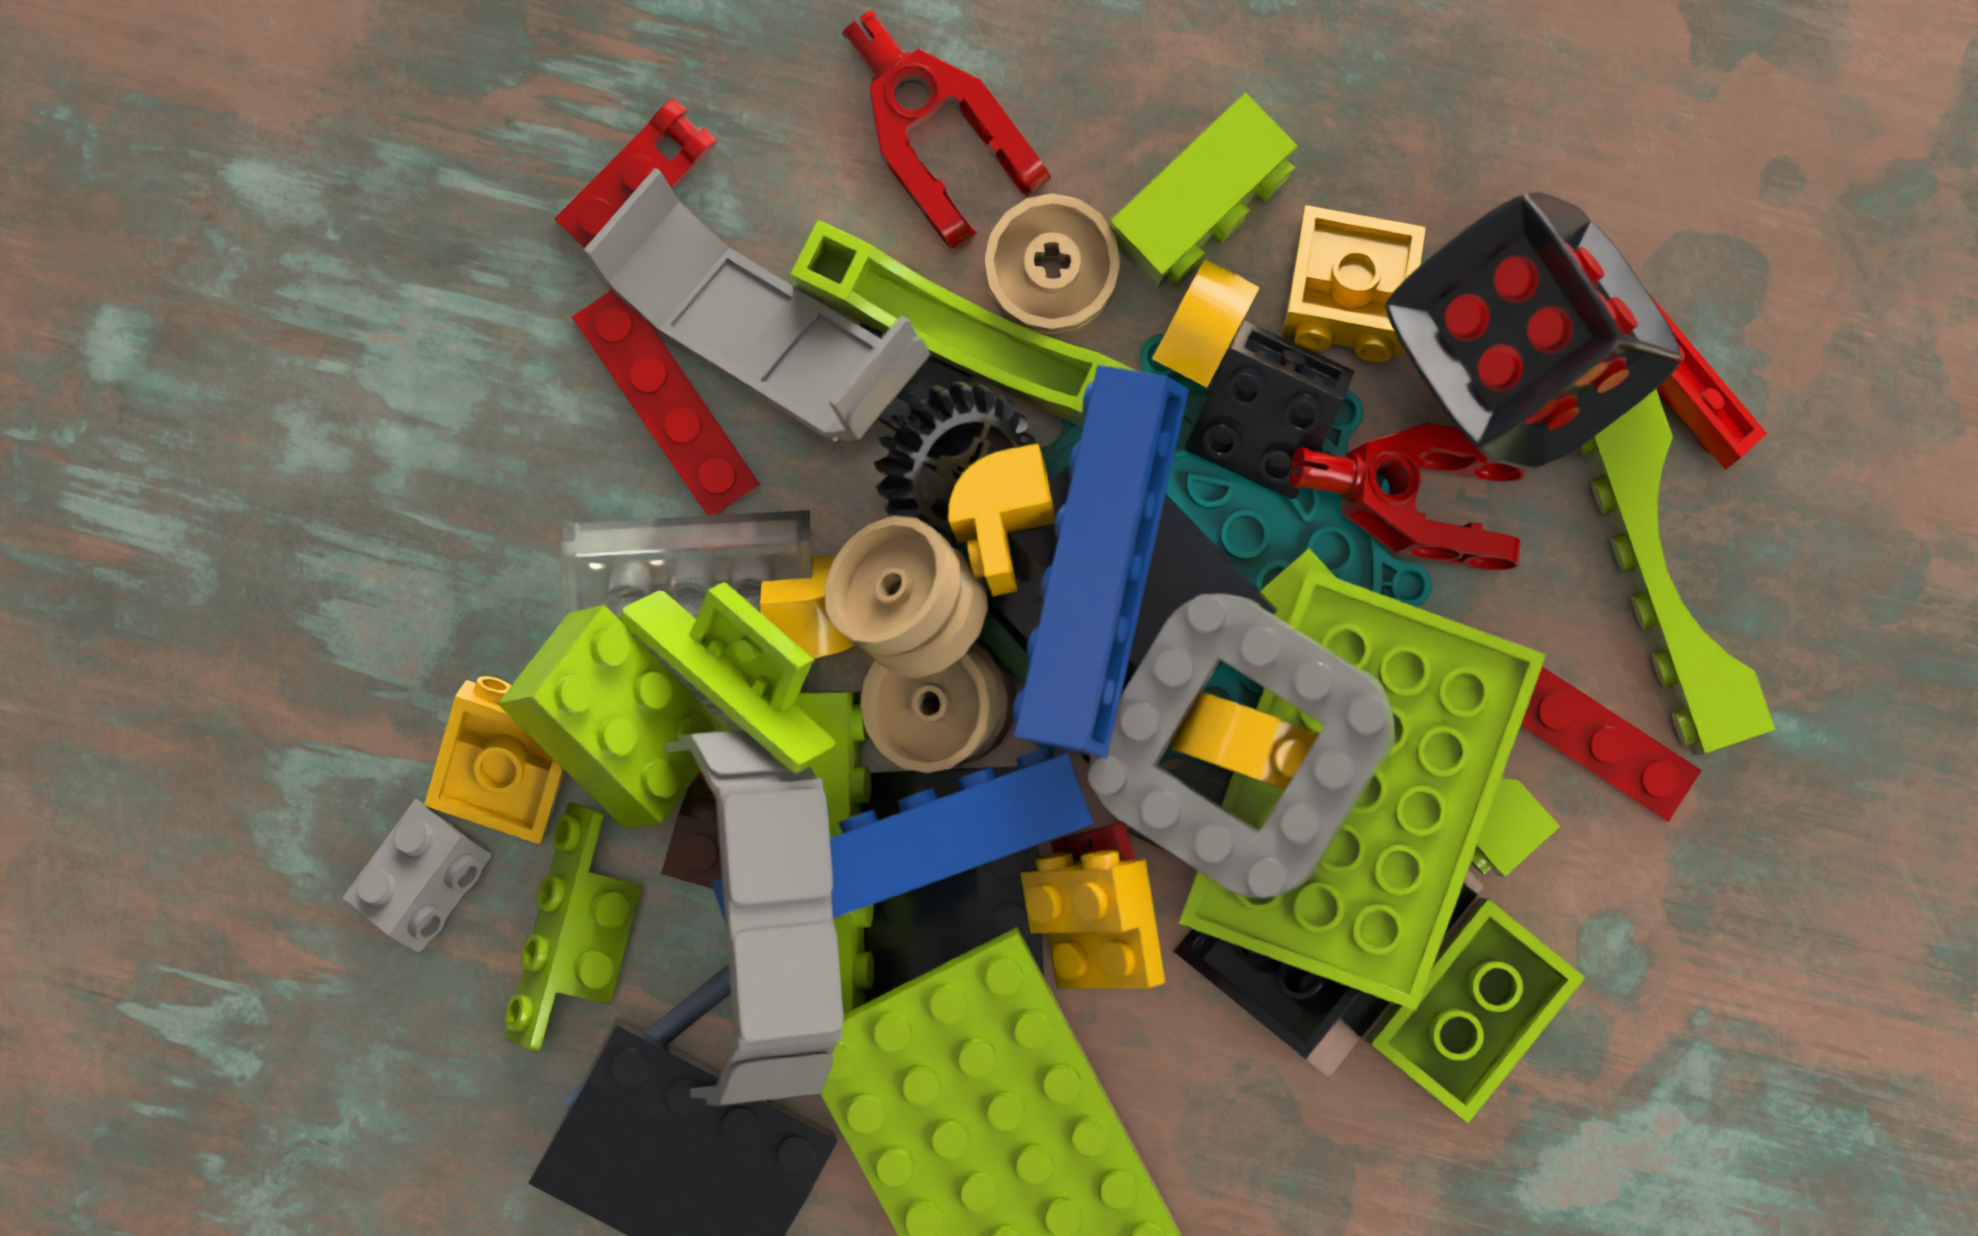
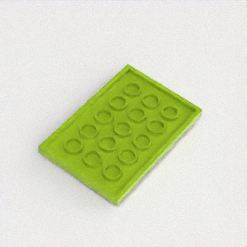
M1308 568L1288 625L1360 670L1367 671L1382 684L1393 712L1394 744L1387 759L1382 760L1318 863L1319 869L1307 882L1283 894L1269 898H1254L1234 893L1200 871H1197L1179 924L1417 1011L1546 654ZM1264 687L1256 711L1317 734L1321 733L1325 726L1324 724ZM1233 772L1221 807L1260 831L1285 789Z
M1017 927L843 1015V1025L841 1027L842 1040L837 1041L832 1052L834 1060L821 1091V1096L898 1236H1182Z

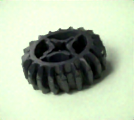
M952 381L949 390L939 385L929 386L927 403L919 397H908L911 414L907 418L899 414L890 415L894 426L898 429L894 437L884 436L878 438L881 446L889 450L887 457L874 461L873 464L878 472L886 476L875 485V488L880 496L888 500L884 506L888 516L917 518L949 542L951 547L961 550L965 542L958 543L949 522V504L956 483L967 469L960 466L957 469L953 467L947 468L941 463L946 462L952 465L959 463L971 466L978 460L986 457L990 441L986 440L987 434H989L991 440L992 454L1037 443L1033 436L1025 432L1030 423L1024 415L1014 411L1015 406L1010 399L1001 394L994 395L993 390L981 384L974 385L971 388V386L964 382ZM922 465L925 466L927 472V480L924 490L928 492L926 500L921 487Z

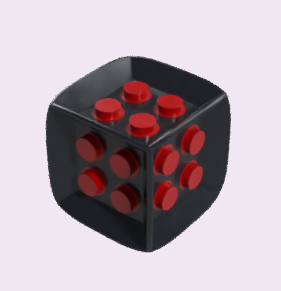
M1542 192L1525 193L1485 214L1408 275L1385 303L1386 313L1399 342L1453 424L1490 460L1520 468L1533 469L1541 467L1582 446L1656 390L1674 372L1683 358L1677 340L1667 321L1613 242L1579 207Z

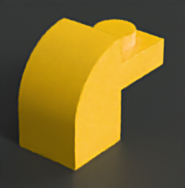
M1205 259L1152 359L1207 388L1260 287L1248 282L1239 274Z
M1039 444L1000 451L978 460L964 472L956 483L949 504L950 525L957 542H967L974 577L985 576L993 596L1018 592L1007 533L1055 524L1056 521L1046 466Z
M837 555L813 556L812 578L762 581L760 596L761 614L812 658L836 654L856 645L835 629L826 611L825 583L832 562Z
M1201 692L1174 736L1170 749L1286 790L1319 734L1251 708Z

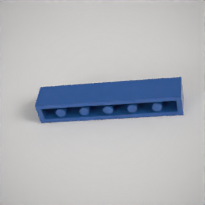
M1097 365L1094 382L1089 383L1085 390L1082 404L1085 417L1080 443L1074 446L1069 459L1071 485L1067 502L1059 509L1055 521V536L1058 542L1053 565L1049 566L1045 571L1041 584V597L1044 605L1039 627L1033 630L1028 641L1027 658L1030 667L1025 689H1022L1017 695L1014 704L1015 737L1040 746L1107 759L1189 389L1168 376Z
M1045 747L1016 758L1020 770L996 778L993 768L990 767L957 779L961 791L937 800L932 788L899 800L898 804L902 813L878 821L875 811L871 810L838 822L842 834L830 838L833 877L831 892L833 918L1094 824L1069 754L1065 753L1055 757L1053 749ZM722 878L711 881V885L725 921Z

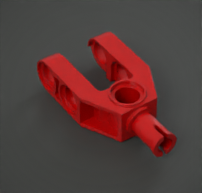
M873 9L860 16V23L873 40L868 39L856 21L848 25L842 31V35L850 41L874 73L869 87L882 160L937 234L954 251L976 235L977 231L969 225L947 194L946 186L940 178L938 180L934 178L912 148L910 138L907 136L910 130L928 122L944 105L953 103L1024 196L1030 195L1050 180L1051 176L1040 158L981 79L919 48L913 53L910 51L904 53L877 18L876 12ZM910 80L923 83L930 93L928 102L923 107L914 110L902 107L895 98L896 89L902 83Z
M1424 423L1368 441L1348 452L1345 457L1310 451L1302 447L1295 451L1290 469L1301 471L1300 474H1289L1292 487H1305L1340 494L1342 499L1341 514L1395 554L1484 570H1511L1519 566L1521 546L1519 538L1482 530L1483 524L1476 522L1459 526L1426 520V513H1421L1416 509V496L1421 483L1419 468L1495 482H1511L1523 479V473L1526 471V468L1490 460L1458 428ZM1376 472L1381 473L1387 479L1390 489L1389 495L1379 488L1376 481Z

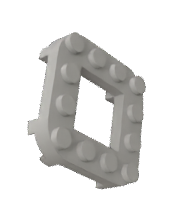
M1200 595L1182 605L1169 617L1120 697L1107 759L1090 756L1088 781L1105 808L1128 826L1226 889L1247 897L1269 898L1286 893L1304 884L1319 869L1318 863L1378 766L1383 759H1387L1395 740V735H1393V712L1388 697L1383 690L1384 687L1373 675L1367 671L1360 670L1264 610L1257 602L1235 595ZM1221 660L1325 725L1260 831L1160 768V759Z

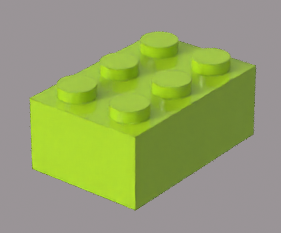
M1245 92L1110 220L1109 227L1116 236L1118 249L1157 290L1168 279L1175 286H1178L1202 263L1201 258L1205 255V252L1201 248L1212 237L1219 244H1222L1246 221L1247 218L1245 216L1250 212L1246 205L1256 195L1266 202L1291 178L1289 174L1295 167L1290 162L1297 148L1296 143Z
M605 605L568 613L497 703L624 829L661 824L701 771L690 750L665 752L664 743L679 741L678 735L730 731Z
M1479 898L1439 948L1417 1011L1395 1003L1366 1038L1365 1042L1458 1118L1469 1124L1584 981L1585 977L1487 898Z

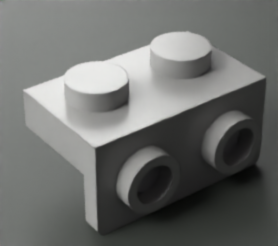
M415 798L342 898L388 937L416 952H421L428 942L441 931L445 919L465 892L478 881L482 869L491 858V853L462 834L432 808L424 806L423 802Z

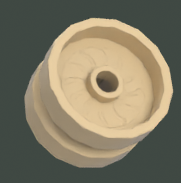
M1054 193L1026 198L1006 211L989 235L984 258V273L988 295L1001 316L1051 338L1077 334L1099 319L1113 299L1120 267L1116 236L1102 214L1078 198ZM1049 258L1058 260L1063 266V269L1060 268L1059 278H1046L1045 268L1040 267L1041 263Z
M892 516L868 524L848 539L832 562L825 583V606L835 629L862 648L875 661L897 676L921 678L945 670L964 656L981 632L988 610L987 587L982 577H974L970 560L951 547L949 542L934 529L917 518Z
M977 637L965 655L941 672L921 678L897 676L877 661H874L864 678L860 708L865 730L882 755L903 769L931 773L979 760L998 747L1014 722L1013 709L1017 693L1013 676L1001 669L993 657V650L983 639Z

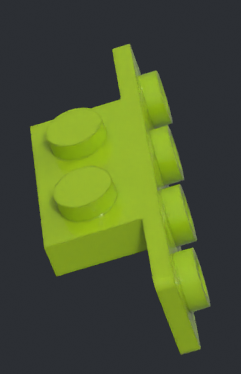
M723 582L708 590L696 619L664 591H656L623 608L619 619L627 628L790 771L799 773L832 754L836 741L794 705L814 659L727 583Z
M571 802L567 805L565 815L559 819L554 830L553 844L555 852L549 874L544 877L538 889L537 905L539 912L533 934L527 938L522 949L521 965L523 971L517 993L510 999L505 1012V1026L507 1028L505 1039L533 1051H540L556 992L611 1004L642 889L640 884L589 871L604 813Z

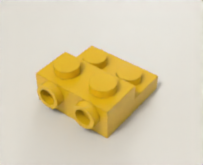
M1305 205L1294 270L1290 281L1282 335L1295 337L1294 341L1296 344L1311 351L1327 350L1331 344L1353 347L1358 357L1370 362H1385L1392 355L1403 357L1404 348L1390 324L1385 303L1404 279L1420 266L1426 227Z
M489 676L477 678L476 683L466 680L455 695L424 806L540 845L546 836L561 782L567 772L497 704L511 687L509 683Z
M1106 850L1081 856V861H1073L1072 852H1056L1036 857V868L1020 872L1030 933H1048L1057 989H1149L1165 983L1146 859L1120 860L1118 850Z

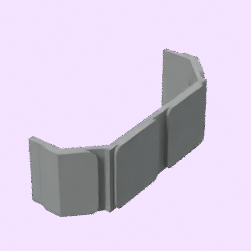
M656 168L653 169L583 250L599 279L631 309L638 312L648 321L654 330L728 378L738 381L759 394L762 399L813 431L834 442L839 437H842L844 441L859 440L931 354L906 317L901 315L883 338L880 339L729 248L678 200L662 172Z
M745 730L678 735L679 741L664 743L665 752L690 750L717 801L734 1042L718 1084L716 1086L690 1088L691 1098L706 1099V1105H727L821 1094L833 1064L832 1052L837 1041L842 1040L841 1027L843 1025L837 933L833 927L831 901L833 877L827 799L823 792L822 779H817L811 766L799 773L790 771Z

